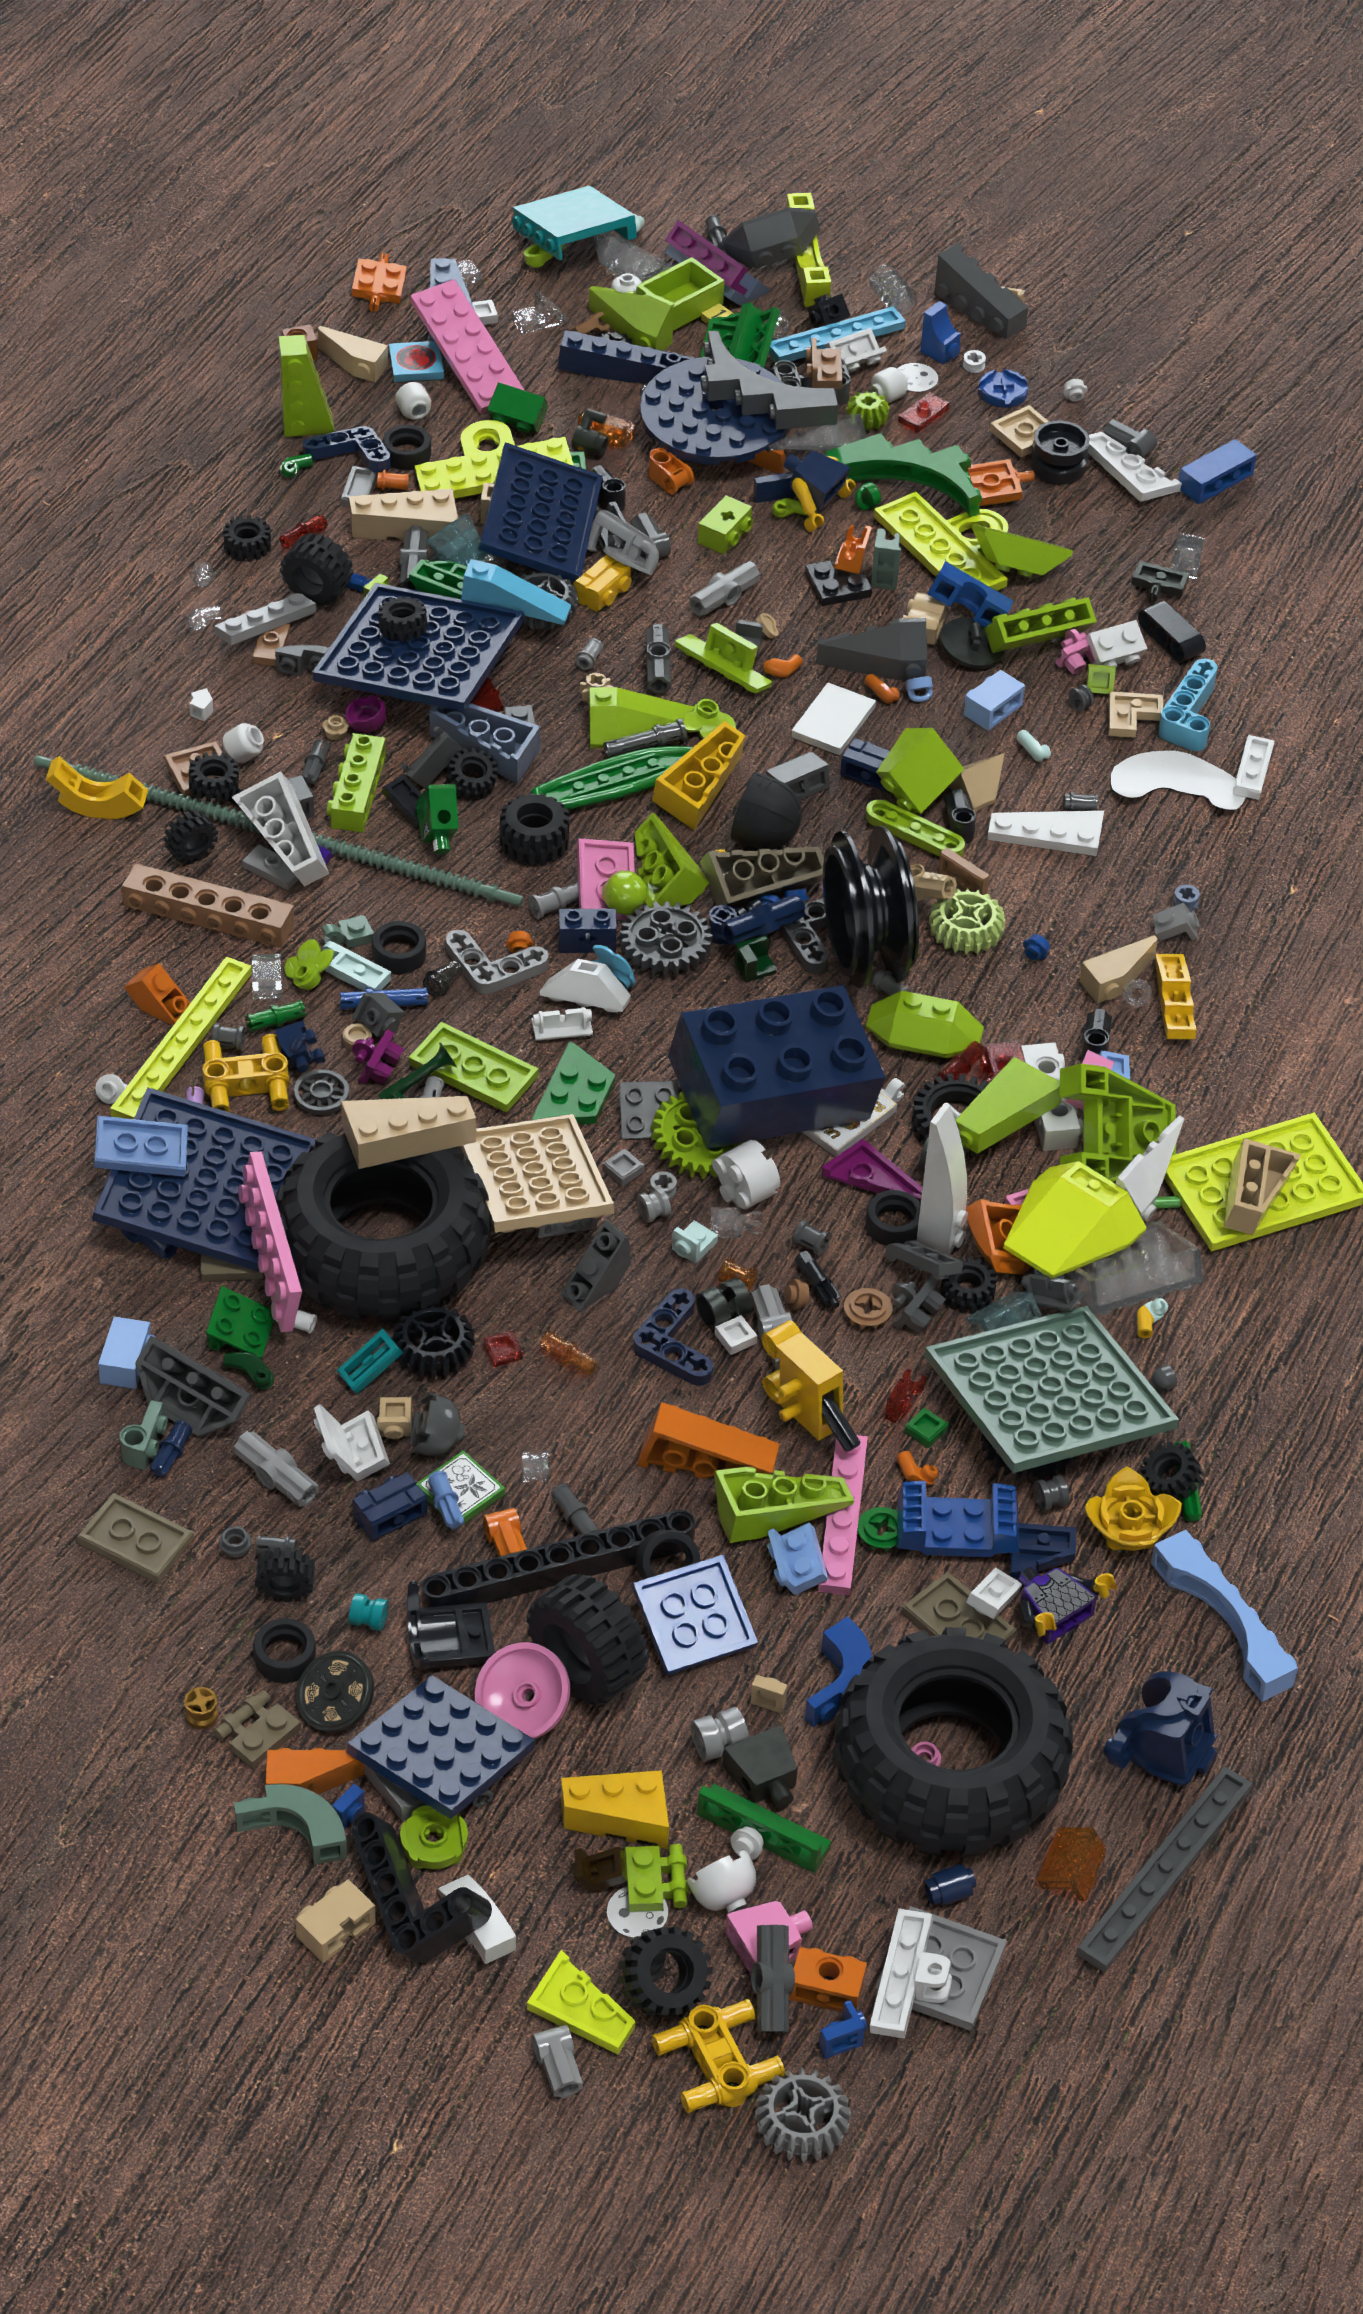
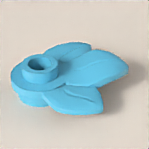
M594 945L593 950L599 960H594L593 962L606 964L626 990L629 987H633L636 980L629 963L619 954H614L611 949L602 945Z

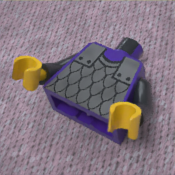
M1033 1567L1025 1569L1019 1576V1581L1025 1586L1022 1590L1021 1603L1019 1605L1022 1627L1026 1630L1037 1632L1038 1636L1047 1645L1094 1615L1096 1595L1106 1599L1109 1596V1589H1117L1113 1575L1104 1573L1096 1579H1084L1067 1574L1060 1568H1054L1043 1576Z

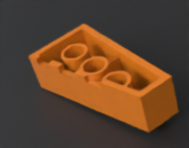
M661 1402L644 1437L637 1466L648 1468L649 1463L663 1466V1471L676 1473L677 1469L695 1472L694 1477L703 1479L713 1477L716 1470L739 1467L756 1468V1473L772 1474L780 1443L771 1441L763 1436L745 1432L735 1426H728L711 1420L706 1416L691 1413L675 1405Z

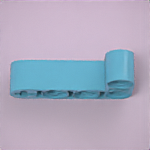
M1199 659L1193 664L1162 709L1158 730L1161 739L1191 751H1201L1206 748L1210 721L1206 717L1199 715L1198 712L1215 687L1218 667L1211 659Z

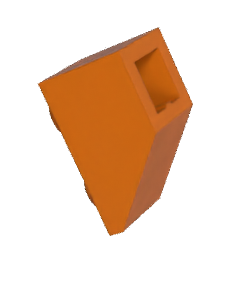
M160 963L142 969L124 986V989L141 1010L172 1026L190 1005L189 1000Z

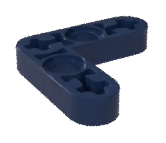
M368 426L310 437L302 443L303 454L310 453L312 460L357 451L370 471L378 473L383 472V470L388 471L391 468L389 451L375 431Z
M678 1288L666 1296L634 1335V1351L639 1357L688 1383L702 1386L709 1383L712 1379L713 1363L711 1359L673 1339V1336L693 1314L695 1297L692 1292L687 1289ZM676 1304H680V1305L677 1307L676 1312H674V1311H675V1305H676ZM661 1319H667L672 1322V1325L660 1327L656 1322ZM675 1352L681 1355V1358L671 1361L665 1355Z

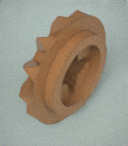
M857 1289L851 1292L844 1301L845 1317L850 1318L851 1325L860 1324L862 1330L866 1326H872L876 1330L879 1324L886 1325L889 1317H892L893 1306L891 1300L885 1293L877 1289ZM871 1303L872 1310L870 1314H865L864 1310Z

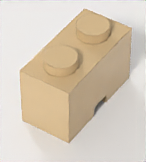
M347 1879L341 1885L330 1888L321 1900L313 1906L305 1907L295 1919L296 1937L322 1963H325L344 1948V1943L342 1942L350 1935L356 1939L376 1924L375 1905Z

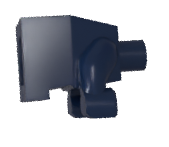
M303 1020L275 1030L282 1051L294 1070L297 1069L298 1072L303 1073L309 1069L308 1065L312 1064V1062L323 1063L326 1061L324 1053L320 1048L314 1051L310 1050L309 1044H315L317 1038L312 1029H306Z

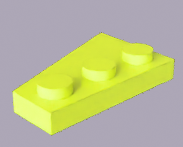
M561 1950L528 2000L527 2010L559 2026L567 2025L569 2031L619 2055L635 2029V2020L608 1994H603L591 1982V1978L583 1970L579 1971L569 1961L570 1958Z

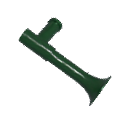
M439 1042L440 1048L430 1061L383 1090L378 1096L380 1099L405 1098L403 1096L404 1092L433 1071L447 1065H452L456 1068L457 1066L447 1050Z

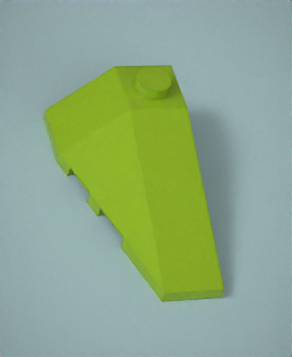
M596 286L589 288V309L595 314L603 312L604 315L599 318L606 324H609L615 332L618 331V334H626L627 338L632 339L633 345L664 351L672 344L673 302L652 293L637 295L635 291L622 293L612 288Z
M589 687L590 748H604L603 743L606 741L652 730V727L656 724L663 726L674 723L679 718L683 720L687 713L693 711L694 707L617 687Z
M652 812L635 831L637 856L641 858L642 865L638 869L639 876L643 878L647 886V899L645 902L650 908L654 907L655 901L660 906H664L665 902L669 901L671 907H674L677 902H680V906L691 904L704 892L709 882L687 851L660 818Z
M752 1467L716 1470L714 1473L719 1521L729 1543L760 1539L768 1536V1531L773 1528L779 1532L854 1504V1498L842 1477L805 1474L801 1478L785 1476V1471L774 1470L773 1474L756 1473V1468Z

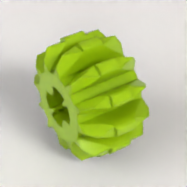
M867 390L863 394L856 392L855 396L850 397L846 409L847 420L850 421L851 426H858L859 430L863 428L868 431L871 428L879 430L880 426L886 425L889 414L888 402L885 401V396H877V392L868 393Z

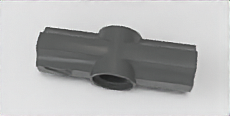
M411 526L410 529L405 530L404 548H401L400 588L418 591L410 581L409 574L421 559L428 560L427 531L423 530L421 526Z
M653 624L650 628L646 629L647 687L654 694H664L665 691L671 689L669 629L665 628L663 624Z
M757 1925V1962L753 1965L751 1971L752 1990L757 1994V2032H789V1994L792 1993L795 1984L794 1968L789 1963V1926Z

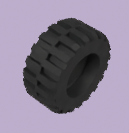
M581 1574L567 1576L536 1598L530 1605L526 1622L528 1623V1636L532 1639L531 1643L541 1645L559 1657L569 1676L570 1693L578 1701H584L590 1705L608 1703L639 1680L647 1666L648 1650L645 1649L646 1640L641 1635V1627L638 1621L634 1620L630 1614L632 1611L629 1607L620 1601V1596L615 1591L611 1592L608 1589V1585L602 1581H596L592 1576Z

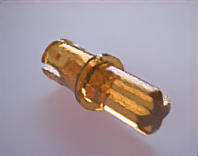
M552 1331L546 1332L541 1339L540 1348L555 1355L564 1365L570 1363L589 1375L593 1374L598 1366V1360L579 1350L577 1343H570Z

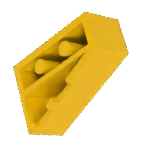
M662 1770L561 1778V1808L564 1829L603 1837L607 1833L626 1837L628 1842L637 1843V1840L657 1843L659 1848L668 1849L669 1823Z

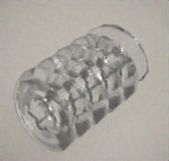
M881 265L872 273L869 282L870 288L887 308L894 306L902 316L909 314L914 309L918 300L917 294L914 293L913 289L904 281L892 265Z

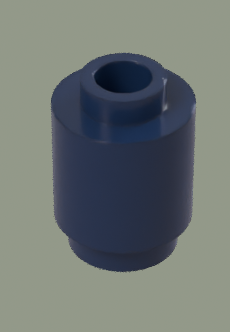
M961 1863L930 1874V1878L923 1882L931 1905L936 1906L940 1904L942 1907L973 1896V1888L977 1886L972 1870L970 1868L965 1869Z

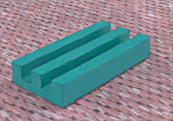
M381 1329L336 1371L349 1387L358 1394L403 1352L390 1338L388 1333ZM386 1342L379 1350H377L373 1355H371V1353L374 1352L382 1343ZM362 1362L363 1364L349 1376L348 1374Z

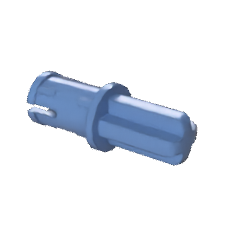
M436 1471L429 1475V1480H427L435 1497L434 1506L440 1510L445 1525L450 1527L451 1530H456L464 1523L457 1503L459 1500L458 1494L452 1490L447 1473Z

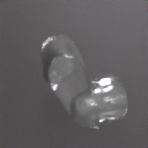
M220 605L195 609L188 619L189 627L193 630H201L209 620L221 619L222 611Z

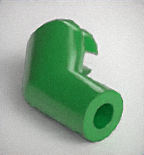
M311 454L287 457L280 467L282 475L291 478L296 475L300 468L313 466Z

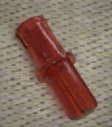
M318 514L309 521L297 523L296 528L279 537L281 546L284 549H289L301 536L308 535L309 533L316 535L326 530L328 526L324 516Z
M973 1041L960 1054H955L952 1057V1062L940 1071L937 1077L940 1076L943 1079L944 1077L946 1078V1074H953V1079L958 1080L959 1074H968L971 1071V1066L985 1054L983 1044Z

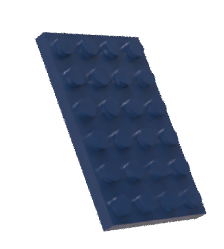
M505 442L478 550L555 576L561 575L563 579H569L572 582L576 581L582 574L603 476Z

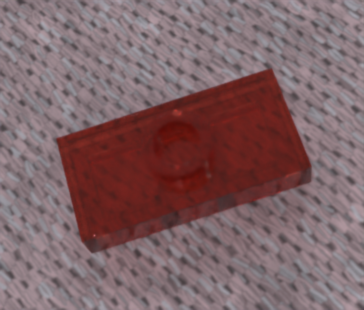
M929 392L898 416V422L918 433L949 410V402Z

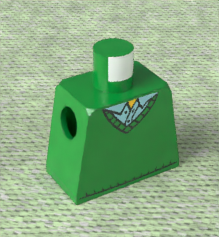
M428 785L415 803L421 840L425 843L433 842L435 854H446L450 852L449 841L458 830L456 785Z

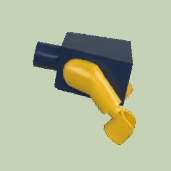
M811 451L803 460L790 454L783 466L793 473L789 487L800 501L804 514L809 516L804 522V526L809 532L816 530L824 523V517L816 514V510L820 511L837 493L841 498L850 496L856 486L855 481L847 479L850 470L849 466L840 463L835 457L825 456L816 451Z

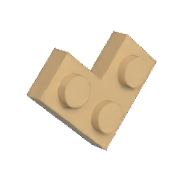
M1110 691L1109 736L1136 738L1137 719L1160 721L1163 709V695Z

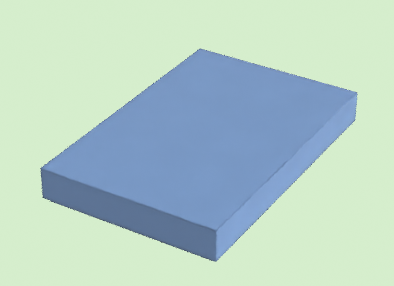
M97 1116L94 1167L185 1177L188 1125Z

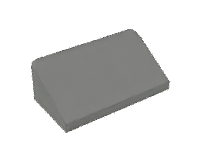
M365 1765V1775L401 1821L411 1817L412 1812L417 1808L427 1805Z

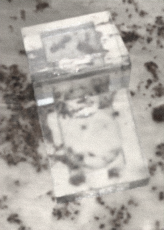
M535 291V306L512 312V321L521 334L567 323V318L559 306L538 291Z
M1179 534L1172 569L1189 573V578L1197 579L1205 538Z

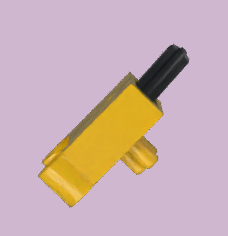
M791 1320L764 1333L761 1337L763 1347L770 1357L780 1359V1369L764 1377L762 1383L769 1398L784 1408L779 1411L781 1420L786 1422L794 1417L818 1441L833 1433L845 1452H850L860 1445V1440L843 1415V1370L812 1343Z

